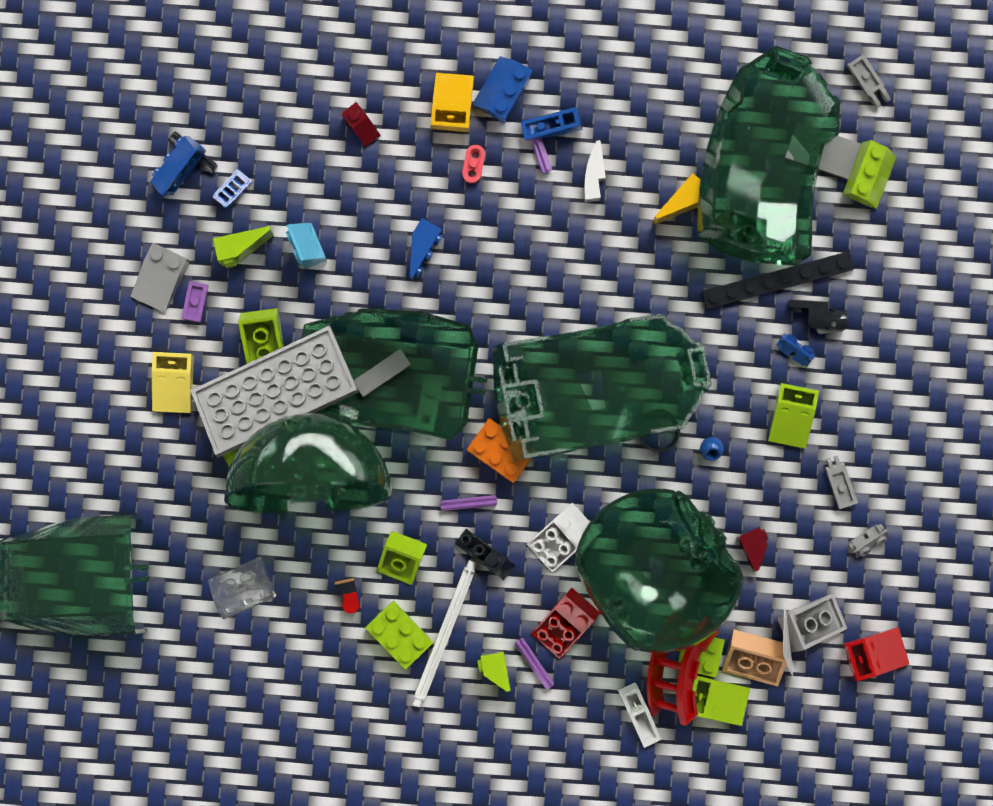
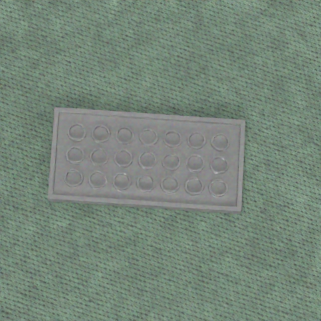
M330 325L190 390L217 457H221L358 393V389Z

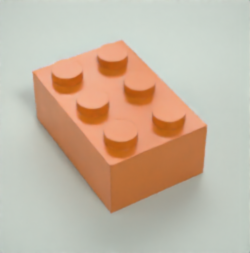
M490 418L467 448L469 453L513 484L536 453L535 450Z

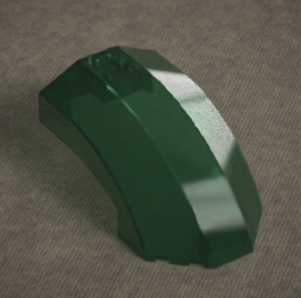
M774 46L739 69L722 102L709 138L703 162L697 220V236L720 253L753 263L797 266L812 255V218L816 180L824 146L839 135L840 100L836 95L833 96L827 88V82L820 73L817 74L811 66L813 63L807 56ZM787 150L791 153L794 160L785 158Z
M663 314L628 318L616 324L575 332L504 342L493 347L494 393L501 428L514 462L591 449L684 429L691 415L695 413L701 403L704 394L712 385L705 347L689 337V334L679 326L672 324Z

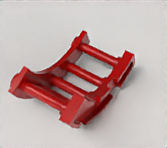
M677 609L669 617L657 638L648 668L647 700L651 716H655L661 709L678 713L680 724L687 726L698 715L695 691L692 690L693 680L697 679L700 666L698 660L702 651H706L709 644L718 634L713 617L707 616L701 624L684 621L680 609ZM682 628L695 631L689 641L676 639V636ZM671 645L686 649L682 662L666 659ZM664 666L679 670L677 684L663 681ZM663 689L677 694V704L664 701Z

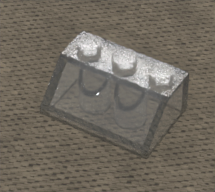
M261 557L208 579L214 604L223 620L277 597Z

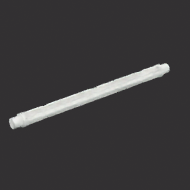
M469 560L467 566L464 567L415 692V699L412 704L414 706L421 707L422 702L425 701L475 573L474 569L477 563Z

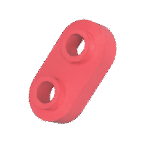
M472 145L466 151L462 174L464 180L468 183L478 182L482 175L485 152L479 145ZM478 153L479 157L477 159H474L472 157V154ZM470 171H474L476 175L474 177H470L468 173Z

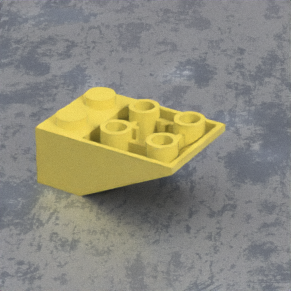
M153 352L152 411L191 413L192 393L190 390L193 389L194 355Z

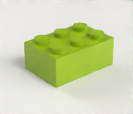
M394 600L365 627L405 670L434 643Z

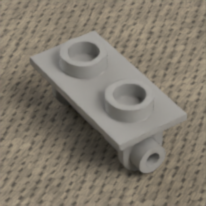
M876 524L865 531L869 538L865 539L861 534L850 541L851 543L848 546L855 552L856 558L866 556L871 552L872 548L881 546L887 541V538H889L888 531L881 524Z

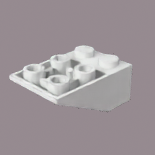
M572 503L530 540L527 545L553 573L590 540L598 530Z

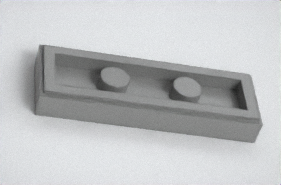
M399 349L354 380L355 385L362 396L365 397L410 367L411 363L403 351Z

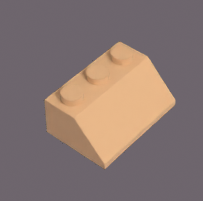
M733 630L722 672L778 686L787 665L783 656V642Z

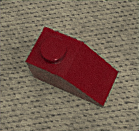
M357 102L341 113L345 122L365 147L381 136Z
M760 527L737 537L753 572L760 569L768 546L766 540L769 538L765 530H761Z

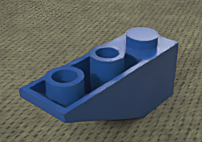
M421 218L412 233L410 279L412 281L415 277L419 278L424 269L421 266L424 261L428 262L433 254L431 251L433 246H438L443 238V235H441L442 229Z

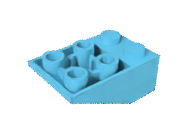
M312 223L286 225L288 231L285 232L289 243L295 248L293 253L300 266L304 265L305 269L327 261Z

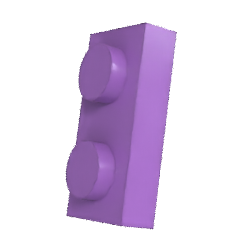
M189 281L182 319L201 323L209 285Z

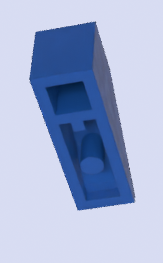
M576 107L521 121L525 140L565 135L583 130L580 113Z

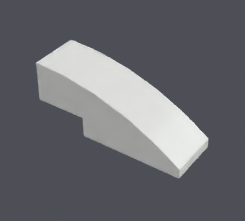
M600 140L596 141L587 164L584 182L585 203L600 201L599 182L605 181L606 178Z
M636 682L618 690L643 747L645 748L662 740Z

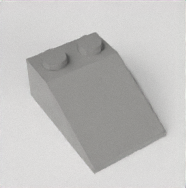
M152 243L130 297L166 313L190 261Z
M833 593L786 612L791 653L803 651L848 629ZM784 613L777 616L782 631L784 630Z

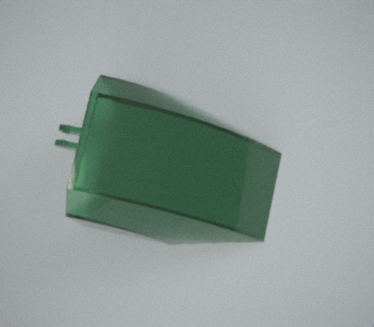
M361 308L357 312H347L342 316H332L328 320L321 319L304 324L302 338L330 325L353 380L399 349L403 351L411 363L410 367L367 396L363 397L358 390V393L318 411L328 415V417L339 420L341 423L405 435L452 440L467 424L471 394L485 395V390L472 389L473 382L484 384L487 383V378L474 377L478 345L468 324L422 311Z
M131 514L67 519L0 540V622L67 636L147 632V628L136 629L132 591V582H149V577L147 576L132 578V570L149 569V564L132 565L131 524L132 521H143V517Z

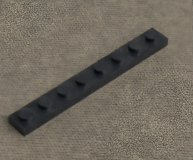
M847 251L703 290L702 295L708 310L854 270L850 252Z

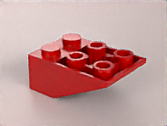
M571 587L533 630L531 635L560 659L597 619L600 612Z
M899 627L843 643L854 681L868 679L910 664Z

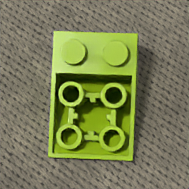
M781 383L778 386L768 441L806 449L819 391Z
M697 676V679L693 680L692 690L695 691L697 716L742 726L750 688Z

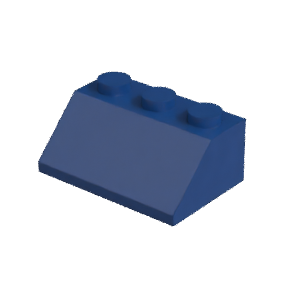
M500 56L472 106L505 124L529 83L533 70L515 60Z
M190 136L180 137L174 145L176 147L172 153L169 152L164 157L163 165L156 168L152 173L153 178L150 182L162 196L174 195L207 151Z

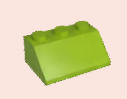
M875 141L862 142L842 195L876 210L896 156L888 147Z

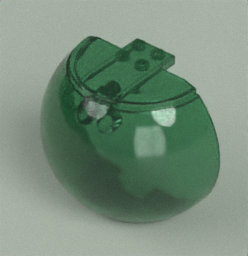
M303 413L274 420L257 430L246 440L230 465L224 488V502L232 508L246 512L288 513L287 494H290V504L326 502V511L360 510L388 500L392 496V485L389 471L380 452L361 431L335 417Z
M646 489L629 493L612 501L600 510L587 525L578 543L576 557H574L580 579L593 603L616 635L635 651L671 653L699 644L724 624L733 611L740 595L741 582H743L744 578L739 565L726 549L727 538L722 530H717L714 526L715 521L710 514L706 515L704 511L699 512L690 498L679 490L675 492L670 489Z

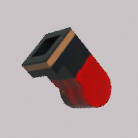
M354 577L334 581L335 587L342 589L344 598L342 607L344 611L349 614L355 613L359 609V599Z

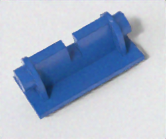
M783 333L781 339L776 344L778 350L787 356L794 351L795 355L792 359L801 366L805 365L808 367L811 362L810 359L813 360L816 355L813 353L814 350L808 345L804 344L803 346L797 342L798 339L794 335Z

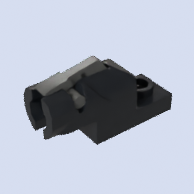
M792 299L788 301L787 309L792 310V313H804V310H806V326L816 329L818 334L836 333L846 330L847 312L834 309L828 311L829 302Z

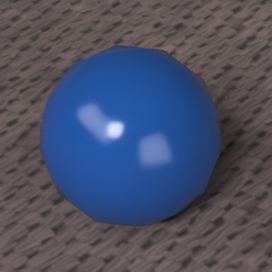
M708 437L700 444V453L706 460L715 461L723 455L724 446L718 438Z

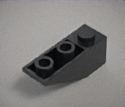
M465 529L454 543L503 581L515 566L468 529Z

